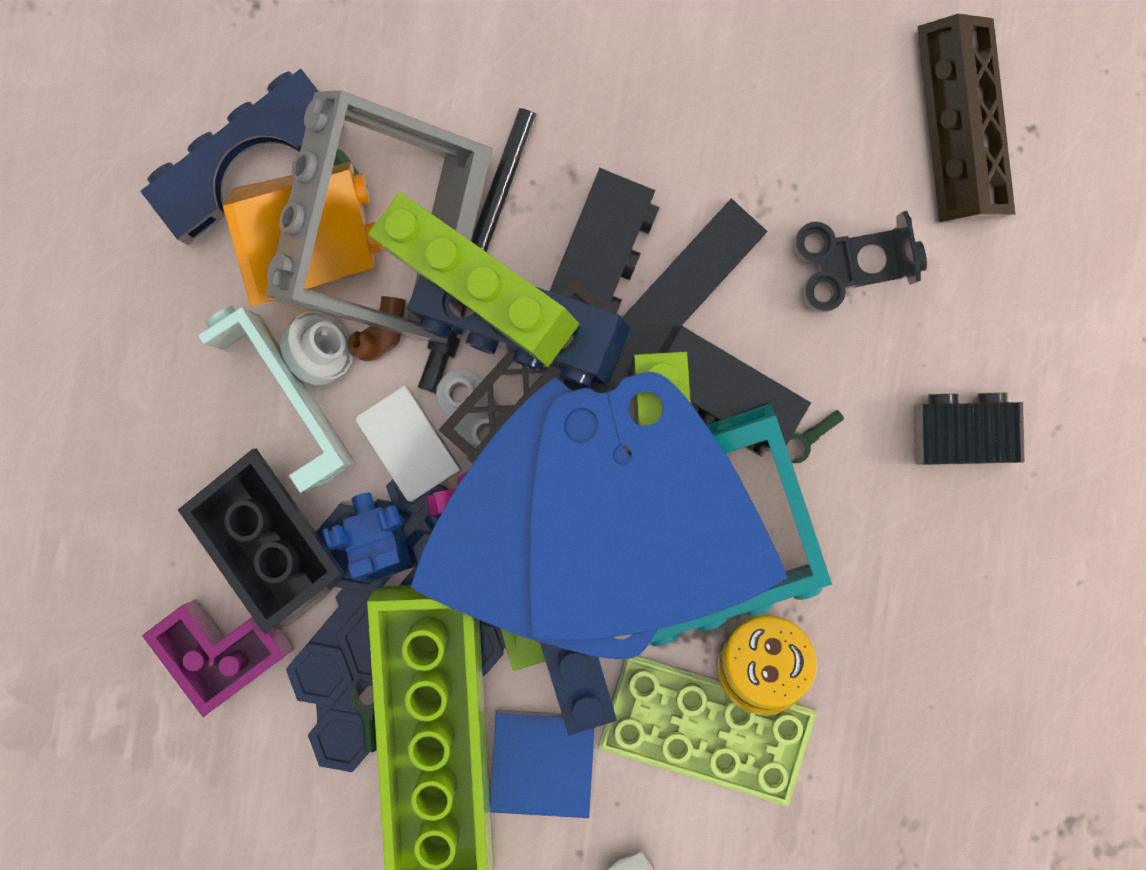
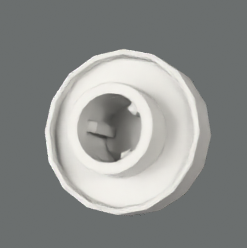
M306 311L290 321L282 331L280 340L282 358L289 370L300 380L312 385H327L345 374L352 364L353 355L348 349L350 336L344 326L333 316L320 311Z

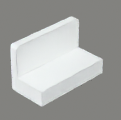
M406 385L356 417V422L408 501H414L441 482L448 480L463 470L411 389Z

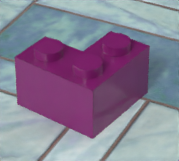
M196 599L183 604L142 635L202 717H205L294 650V647L280 629L264 635L253 617L226 637H223Z

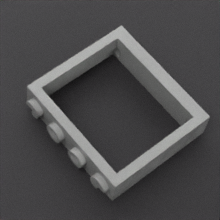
M342 90L314 92L313 100L309 103L304 115L306 129L301 150L295 157L292 165L293 184L289 200L280 215L279 226L281 234L276 255L271 259L267 270L269 284L266 296L414 339L447 344L448 339L421 329L419 326L422 320L410 311H408L407 318H403L304 289L344 120L444 156L445 159L431 214L470 241L493 148ZM417 273V277H416L414 289H415V286H416L417 281H418L419 276H420L418 273Z

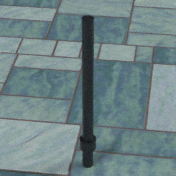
M519 108L471 239L472 243L487 253L538 116L536 113L524 108ZM465 305L462 307L461 317L465 316L468 308ZM451 331L447 344L428 342L426 348L431 351L418 388L436 394L437 386L442 379L449 357L455 358L461 339L457 338V333Z

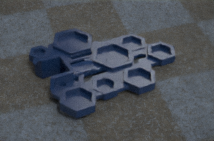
M392 479L386 486L391 501L377 499L374 502L375 508L382 507L385 509L389 506H395L398 513L405 520L406 524L401 531L406 538L414 568L399 586L412 585L420 557L441 516H430L426 497L449 489L444 485L438 484L414 501H408L394 479ZM341 502L316 531L324 544L322 531L326 528L332 530V526L335 525L343 526L344 519L355 516L353 504ZM334 549L329 551L345 572L343 577L334 586L342 588L335 597L339 607L289 664L286 671L297 701L316 704L317 724L309 732L308 738L319 767L353 772L370 753L364 751L361 712L355 709L350 701V692L356 684H359V696L368 686L373 687L367 601L376 586H384L392 575L370 583L354 580L351 578L348 568L349 560L346 551ZM480 620L482 673L485 676L503 656L506 646L501 629Z

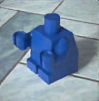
M363 493L351 498L356 515L344 519L343 526L335 525L332 526V530L326 528L322 531L328 550L346 551L349 560L348 568L351 578L354 580L370 583L414 567L406 538L401 531L406 524L404 518L398 513L395 506H389L387 509L382 507L375 508L371 493Z

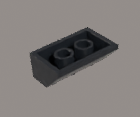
M257 448L251 449L178 509V512L264 635L287 627L323 600L345 574Z

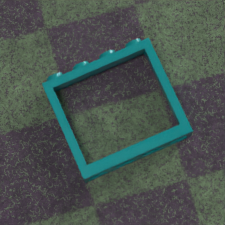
M771 403L707 424L706 426L725 454L768 440L809 564L785 571L787 579L738 605L692 621L657 629V633L650 642L652 646L668 644L678 638L680 633L696 628L700 631L715 629L723 625L727 618L742 613L747 615L765 613L774 607V603L792 597L797 600L814 597L822 591L823 587L832 585ZM631 450L627 451L628 454L632 457Z

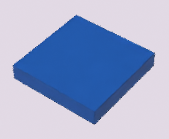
M496 710L490 813L589 818L595 728L568 736L562 714Z

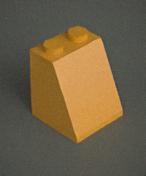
M352 162L333 166L304 289H310L373 269L376 259L375 253L382 252V246L368 235L376 222L367 224L363 204L370 203L368 187L363 173L355 175ZM292 175L236 187L223 204L250 306L275 300L266 296L269 284L267 270L271 259L276 255L281 234L279 220L281 212L289 200L293 184Z

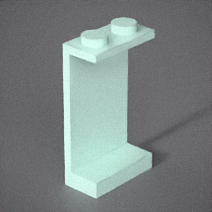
M229 306L217 312L206 321L209 329L198 335L204 345L224 350L248 335L324 452L289 475L300 493L315 491L356 464L303 381L289 370L282 358L279 344L259 314L243 307L235 311L232 306Z

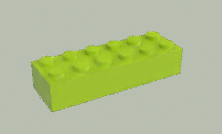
M411 585L376 586L367 601L385 870H493L480 620L412 589Z

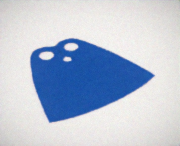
M645 372L624 378L617 388L608 393H598L589 388H582L564 393L552 402L541 432L531 504L530 607L533 638L564 641L591 640L661 629L705 617L738 605L760 595L788 578L774 544L731 461L689 400L669 379L659 373ZM641 392H651L659 397L662 402V415L656 423L650 426H642L635 423L629 414V404L632 398ZM577 408H585L592 411L598 420L596 434L586 442L572 440L565 431L566 417ZM619 446H627L632 452V458L626 464H618L613 458V452Z
M555 376L515 411L467 471L444 508L426 543L411 588L455 610L524 638L595 657L631 659L639 656L646 649L657 633V629L632 634L625 639L610 637L564 641L536 639L532 636L530 607V518L539 442L544 421L552 402L558 396L571 392ZM577 408L566 417L565 431L572 440L586 442L596 434L598 420L590 410ZM622 446L617 447L613 452V458L618 464H626L632 458Z

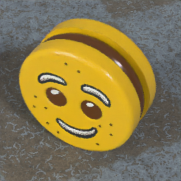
M770 615L754 617L739 625L723 645L718 659V676L727 696L740 708L757 715L778 714L795 705L811 687L817 669L815 650L804 631L787 619Z

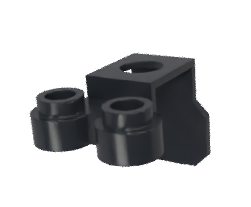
M903 211L896 216V227L889 231L848 238V236L836 238L833 230L828 225L822 222H810L804 225L794 238V250L797 256L806 263L817 264L819 272L811 276L803 288L805 303L817 312H829L837 308L845 298V288L849 289L907 278L911 285L920 282L921 271H926L927 269L925 248L922 241L915 242L912 219L908 211ZM814 235L821 240L822 247L818 253H811L805 248L804 242L807 236ZM876 245L884 251L886 263L880 272L867 273L860 268L857 257L859 251L864 246ZM817 284H825L830 288L831 297L827 302H821L815 298L814 288Z

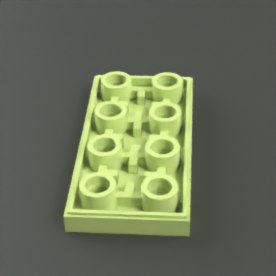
M642 656L624 659L611 701L617 721L604 725L598 749L789 807L817 715L816 709L796 703L788 710L778 714H753L731 701L718 679Z

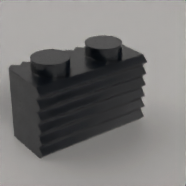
M978 393V403H959L958 394H929L928 404L914 405L916 464L1025 462L1023 402H1009L1008 393Z

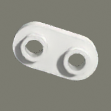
M454 370L440 380L436 389V400L447 419L464 402H455L452 397L453 391L459 386H466L470 395L482 382L475 373L468 370ZM488 392L483 395L474 407L488 406ZM494 399V406H499ZM503 411L495 412V426L505 416ZM489 412L467 413L454 430L476 448L481 443L479 438L481 430L489 426Z

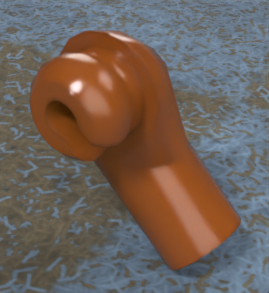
M381 296L379 311L403 317L406 300ZM370 326L362 332L356 331L351 334L348 340V349L353 356L358 357L362 361L376 360L399 344L401 335Z

